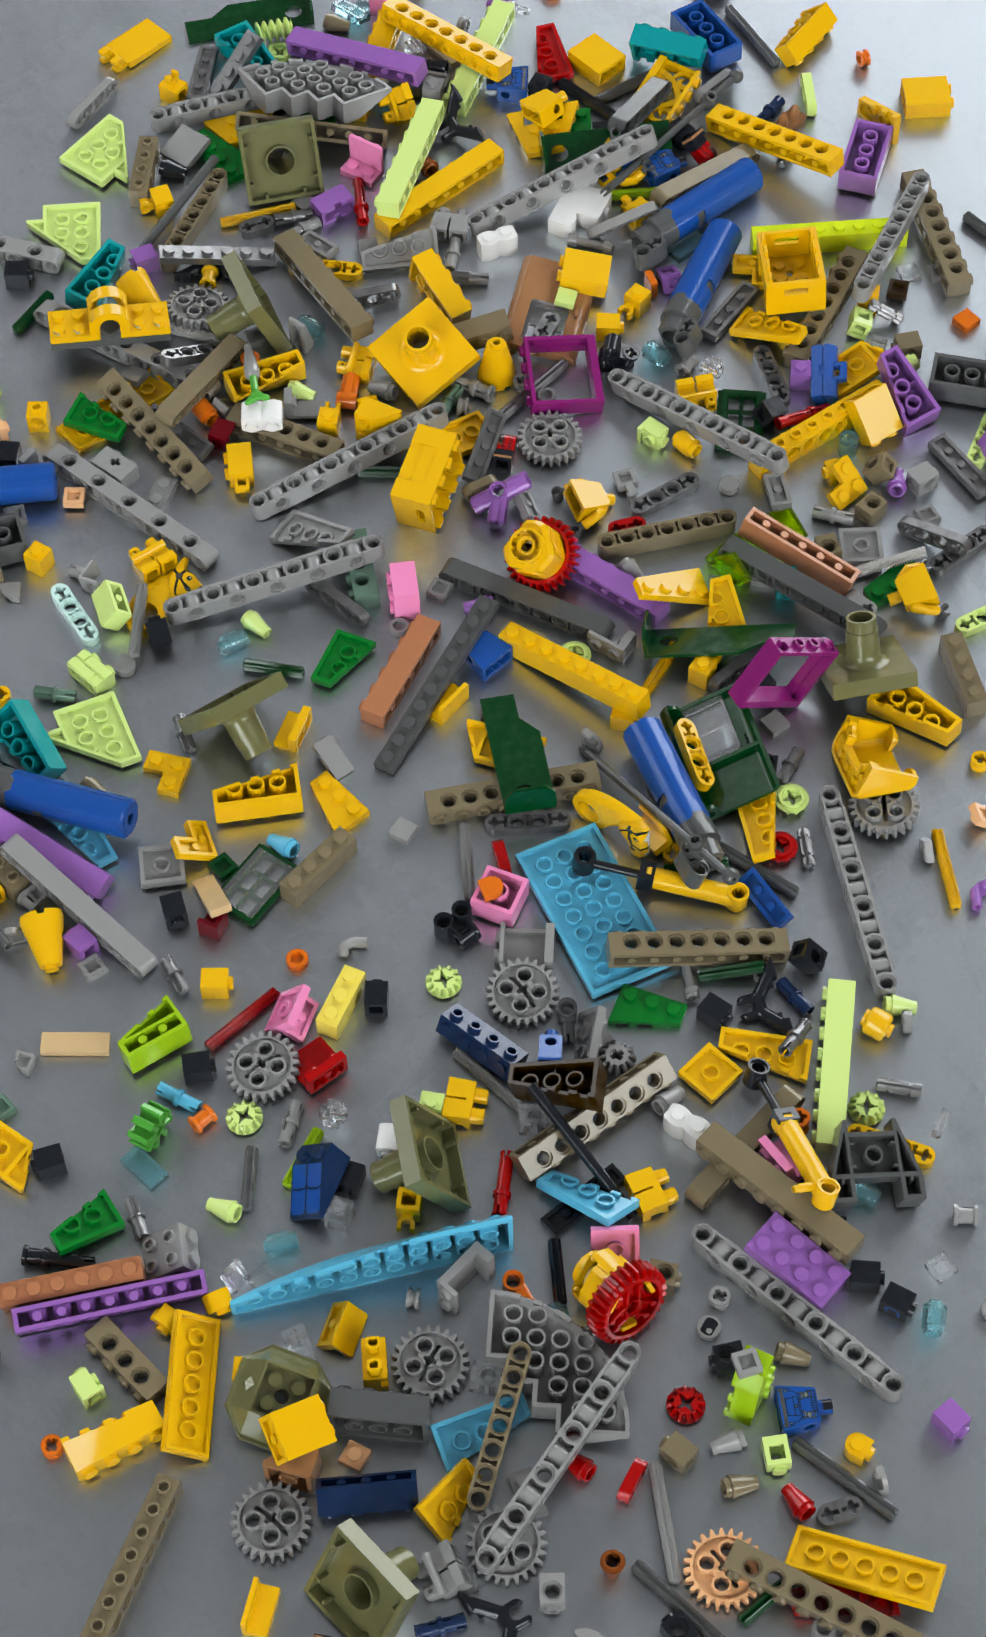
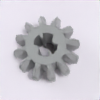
M617 1040L614 1041L613 1045L606 1042L605 1048H600L598 1057H600L607 1071L608 1079L612 1075H615L617 1079L635 1066L637 1057L634 1054L633 1047H627L625 1041L621 1045L618 1044Z

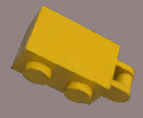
M251 442L226 444L227 452L223 453L224 465L228 464V468H224L225 480L230 481V488H235L236 494L250 493V487L255 486Z

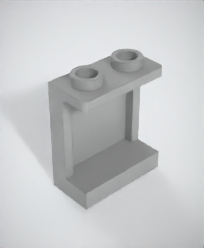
M501 922L500 929H496V943H499V949H495L494 962L501 963L507 967L508 959L514 964L517 957H519L521 962H524L525 958L528 957L529 963L532 964L537 959V966L545 963V971L551 969L553 973L555 923H546V929L506 928L505 922Z
M478 1241L437 1280L439 1305L445 1311H452L455 1315L459 1312L458 1293L478 1273L488 1282L495 1276L494 1255Z

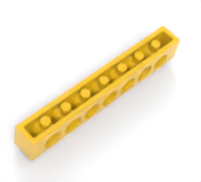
M387 0L382 4L381 20L498 83L511 74L513 57L408 0Z
M720 103L705 116L708 132L741 144L746 143L751 148L832 177L844 165L843 148Z
M878 379L870 382L770 441L785 449L789 464L854 427L843 401L869 386L881 382ZM748 461V469L760 481L763 478V474L772 473Z

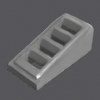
M290 316L288 318L290 342L294 348L306 354L314 347V341L306 325Z

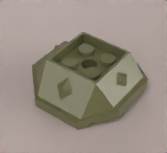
M272 1344L241 1358L224 1406L234 1427L237 1439L271 1451L258 1419L316 1394H319L320 1399L325 1404L327 1414L332 1386L318 1361ZM275 1393H284L286 1403H278L275 1400Z

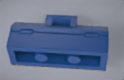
M828 343L811 346V398L815 406L824 403L832 405L838 401V384L847 382V362H838V348L836 345ZM836 370H839V376H836Z

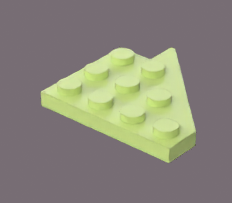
M108 114L59 157L60 163L102 188L114 177L128 183L129 176L123 121Z
M100 202L43 205V219L26 220L28 229L56 248L61 249L81 265H86L101 248Z
M114 691L53 711L58 728L47 733L54 745L120 768L142 761L141 754Z

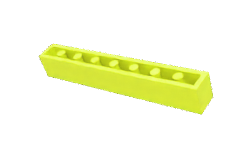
M889 218L751 226L752 255H757V232L816 226L821 253L844 251L846 246L859 250L872 249ZM908 230L898 248L906 247ZM798 237L775 239V242L798 240Z

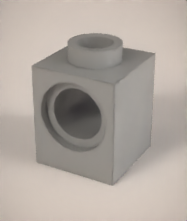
M925 461L907 471L906 485L917 497H920L937 487L939 472L928 461Z
M539 1573L540 1611H545L547 1614H558L560 1611H565V1573ZM550 1590H555L559 1593L558 1597L553 1599L548 1598L545 1594Z

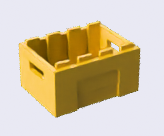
M816 226L757 232V264L759 275L762 276L766 315L826 310V276ZM798 237V240L775 242V239Z
M418 423L411 440V445L390 493L397 523L436 533L437 529H441L445 519L442 517L443 513L449 509L452 501L449 498L451 493L455 494L458 486L457 478L462 476L465 468L460 449V440H458L456 433Z

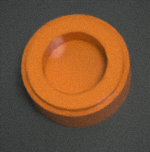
M302 949L289 951L286 955L287 967L293 972L305 970L309 965L306 951Z

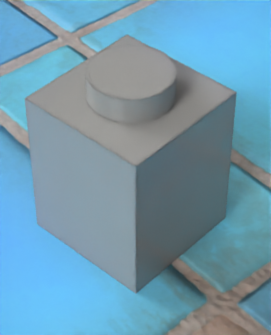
M426 76L422 87V98L442 101L443 94L445 93L444 78Z

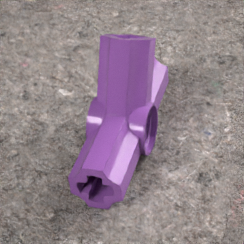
M525 471L502 482L495 481L488 489L470 497L471 506L477 514L489 509L487 522L496 525L506 524L509 502L514 496L532 488V482ZM504 489L503 494L498 496L499 491Z

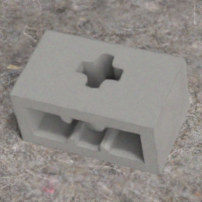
M108 446L91 460L92 465L127 488L140 478L136 462L132 459H127L118 450H113Z

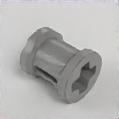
M693 354L691 357L682 358L680 364L674 367L676 374L681 378L690 377L693 367L699 364L698 357Z
M953 1205V1226L958 1224L978 1226V1205L973 1207Z

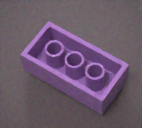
M856 118L844 155V165L839 170L838 189L875 196L892 141V125Z
M775 1212L744 1248L748 1255L821 1312L847 1283L851 1272L778 1212Z

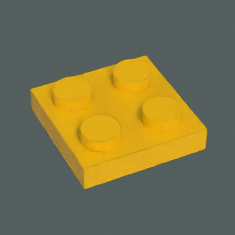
M708 1042L678 1071V1077L709 1103L713 1104L743 1075L744 1070Z

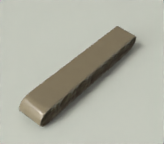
M743 143L655 187L650 193V200L655 201V204L661 209L737 160L747 157L757 164L760 155L748 144Z
M215 168L209 173L164 245L192 246L229 188L225 169ZM161 264V269L164 272L171 273L176 271L180 264Z
M230 333L160 404L155 412V418L174 428L223 378L222 372L230 370L240 360L242 353H244V345L249 343Z
M721 509L603 533L598 537V556L603 560H612L730 536L736 530L737 514L732 509Z
M784 1084L774 1094L781 1108L791 1106L801 1108L805 1101V1097L788 1084ZM766 1103L735 1136L756 1153H759L761 1149L758 1139L764 1135L770 1140L773 1138L767 1126L772 1113L769 1104ZM710 1162L688 1186L684 1196L701 1210H705L733 1179L727 1174H721L715 1165Z
M522 1341L515 1342L509 1350L468 1491L467 1504L470 1510L475 1513L484 1512L485 1508H488L530 1365L532 1351L530 1346ZM523 1349L527 1352V1357L524 1360H517L513 1355L514 1351ZM517 1373L521 1379L517 1384H510L506 1379L507 1375ZM503 1397H510L514 1403L510 1408L501 1407L499 1402ZM496 1421H503L507 1428L504 1432L497 1433L492 1428L493 1424ZM488 1446H497L500 1450L499 1454L496 1457H489L485 1452ZM488 1469L492 1472L493 1477L490 1481L483 1482L478 1477L479 1472ZM475 1494H482L485 1497L486 1501L482 1506L478 1507L472 1504L471 1499Z

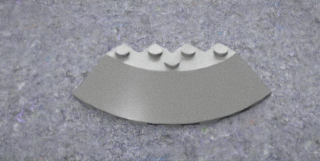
M288 59V62L284 63L272 60L271 64L260 66V63H255L237 68L238 74L256 105L265 114L283 109L291 117H297L309 112L317 121L334 115L343 124L360 119L392 91V87L378 77L372 78L368 76L366 71L358 72L354 70V67L340 64V66L330 65L324 60H316L314 63L303 62V59Z
M491 1289L485 1368L504 1370L511 1346L518 1341L527 1343L532 1352L522 1391L523 1394L532 1395L531 1418L556 1420V1436L607 1363L609 1357L598 1346L596 1340L587 1331H584L578 1324L573 1322L572 1318L558 1309L554 1310L540 1300L535 1299L534 1301L522 1297L518 1293ZM517 1349L513 1355L517 1360H524L527 1357V1352L523 1349ZM510 1373L508 1382L510 1384H517L521 1378L517 1373ZM624 1389L619 1393L585 1444L630 1438V1417ZM597 1391L594 1394L600 1400L608 1397L605 1391ZM570 1431L566 1435L570 1440H577L580 1437L576 1431Z

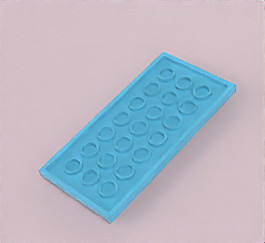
M594 822L515 854V860L525 878L529 879V885L549 922L555 923V933L592 999L619 989L623 984H631L671 967L608 968L605 949L608 932H635L638 930L647 932L657 930L625 875L595 868L592 874L586 877L574 873L572 869L574 853L581 846L591 847L596 853V860L619 865Z

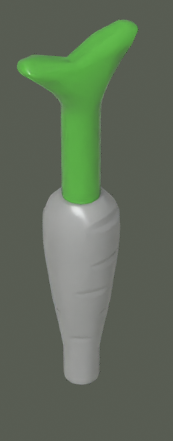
M245 344L244 375L250 381L251 394L246 399L245 405H250L258 400H269L270 396L259 391L258 379L260 377V369L251 344Z

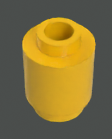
M677 431L672 437V446L686 457L693 459L700 454L702 450L700 441L688 431Z

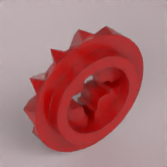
M777 831L775 849L777 842L780 847H784L783 853L779 849L775 850V858L769 859V861L774 860L777 864L783 861L787 863L790 859L795 858L798 844L791 834Z
M683 1385L680 1388H674L667 1397V1412L678 1423H695L705 1412L706 1402L703 1394L697 1391L695 1387L691 1388ZM681 1398L685 1401L693 1400L690 1403L691 1410L687 1407H680L682 1405Z

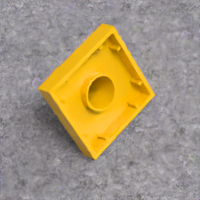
M429 296L367 347L369 353L419 410L481 360L477 351ZM428 341L422 348H413L418 342Z

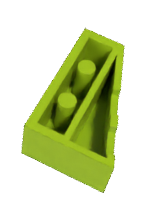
M166 994L162 998V1003L155 1010L151 1009L147 1013V1017L140 1024H135L117 1042L122 1059L134 1074L193 1041L188 1023Z
M747 1344L745 1349L751 1348L752 1346ZM757 1348L756 1351L763 1367V1373L739 1380L735 1370L731 1384L734 1386V1391L729 1393L727 1398L729 1402L723 1412V1415L749 1427L763 1398L768 1399L773 1389L772 1383L775 1378L773 1375L776 1367L773 1366L774 1356Z

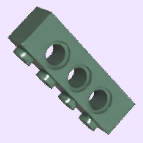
M366 528L353 530L355 535L352 539L367 536ZM373 563L345 573L347 586L351 585V589L348 590L350 599L363 608L380 606V593Z

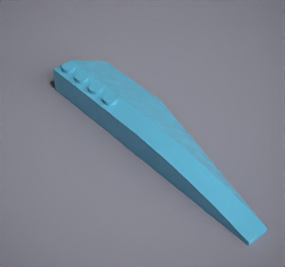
M492 1215L481 1221L470 1220L463 1225L455 1227L449 1225L433 1232L423 1231L416 1236L366 1247L313 1264L275 1279L231 1300L232 1315L452 1265L476 1241L493 1255L514 1250L512 1215Z

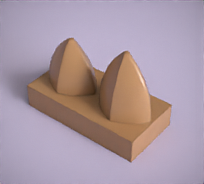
M794 104L786 112H782L774 124L795 131L806 121L807 115L800 111L798 105Z

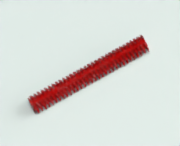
M274 987L269 989L263 996H260L261 998L254 1001V1003L239 1013L237 1017H234L228 1024L213 1034L211 1038L204 1041L205 1048L213 1053L212 1049L215 1051L214 1047L217 1049L216 1046L222 1045L221 1042L224 1044L223 1040L226 1042L225 1039L228 1040L227 1037L230 1038L229 1035L232 1037V1034L235 1035L234 1032L237 1033L236 1030L239 1032L238 1028L241 1030L243 1025L246 1026L245 1023L248 1024L247 1021L250 1023L249 1019L252 1021L251 1018L254 1019L253 1016L256 1018L258 1013L261 1014L260 1011L263 1012L262 1009L265 1011L264 1007L267 1009L266 1005L269 1007L268 1004L271 1005V1002L272 1004L273 1001L276 1002L275 999L277 1000L280 992Z

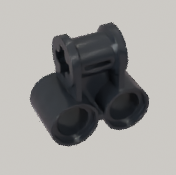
M611 333L606 335L604 346L600 347L598 351L600 371L610 372L614 368H620L627 372L631 371L634 367V361L638 360L640 356L638 349L634 346L622 344V337L618 334Z
M458 900L451 907L452 914L440 912L435 915L433 919L434 935L442 941L452 938L457 947L464 950L467 944L475 939L479 940L481 933L472 922L470 903L465 900Z

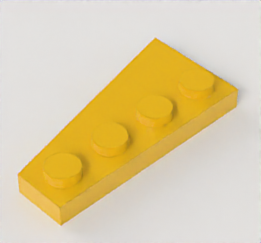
M747 306L729 328L730 336L799 345L808 334L807 326L789 320L784 322L778 316L769 317L766 316L765 312L760 310L755 312L752 307Z
M699 568L637 577L632 583L640 600L709 605V590Z
M776 791L738 808L754 864L775 858Z
M721 1026L718 1050L746 1062L752 1058L764 1059L770 1064V1071L807 1085L813 1040L805 1039L802 1045L796 1047L790 1057H784L787 1049H785L782 1055L778 1052V1047L786 1039L784 1035Z

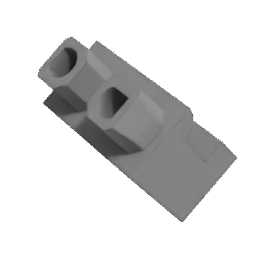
M440 207L438 211H434L430 226L436 224L437 241L439 243H447L449 233V243L450 238L456 236L461 239V245L466 246L469 230V215H467L466 209L457 210V214L450 213V209L447 207Z
M447 1539L438 1543V1547L431 1552L421 1554L422 1560L418 1562L419 1572L417 1578L424 1580L430 1576L433 1582L423 1588L426 1599L431 1602L440 1598L449 1600L458 1595V1591L462 1593L474 1587L466 1567L462 1565L464 1563L455 1543Z

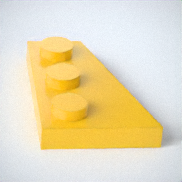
M731 574L710 579L708 627L746 625Z

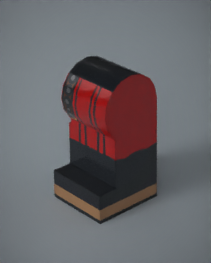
M702 127L681 141L699 165L718 156L716 150L710 146V143L705 138V131Z
M500 435L499 443L493 456V470L511 473L517 446V436ZM498 461H507L508 465H500Z

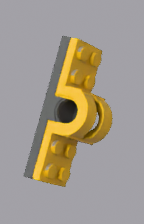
M101 286L91 291L88 297H86L87 308L47 312L52 351L171 340L167 301L127 305L126 294L114 286ZM112 297L116 300L117 304L98 306L97 302L101 298Z

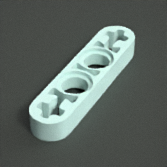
M63 583L55 584L51 588L53 602L81 643L86 647L96 646L100 642L97 627L69 587ZM61 592L64 594L65 599L63 600L61 595L57 593ZM68 605L76 606L73 611L65 610ZM79 619L86 621L83 625L75 624ZM87 630H88V633L90 634V636H92L93 638H90V637H87V636H86V631H87Z

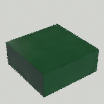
M223 852L209 862L207 867L222 883L234 873L238 865Z

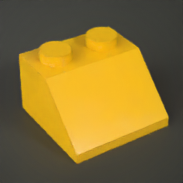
M365 396L354 412L356 439L360 440L401 419L402 410Z

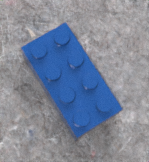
M697 0L671 12V31H681L690 36L698 35L707 40L708 50L703 66L710 73L741 60L743 42L703 0Z

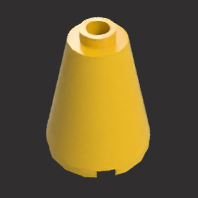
M137 267L139 270L135 272L132 269L127 271L116 282L117 288L126 294L127 305L161 302L146 270L142 267Z
M493 337L486 343L477 371V378L483 384L488 386L494 385L496 391H504L506 387L513 386V378L517 374V370L506 341L500 337Z
M44 908L43 913L37 914V911L33 910L22 915L19 918V925L40 969L45 970L46 973L58 971L59 967L63 964L62 936L64 931V915L62 910L59 908Z

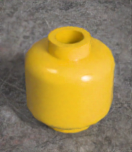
M873 1007L871 1010L867 1009L859 1023L862 1026V1033L876 1041H881L884 1036L889 1038L895 1028V1025L892 1024L893 1016L878 1007Z

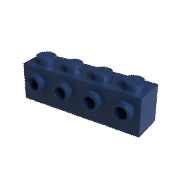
M459 1003L450 1007L440 1016L436 1032L508 1082L510 1063L526 1062L529 1055L527 1051Z
M416 1469L316 1479L318 1518L333 1519L340 1515L361 1516L364 1513L372 1512L385 1514L393 1510L411 1511L419 1503Z

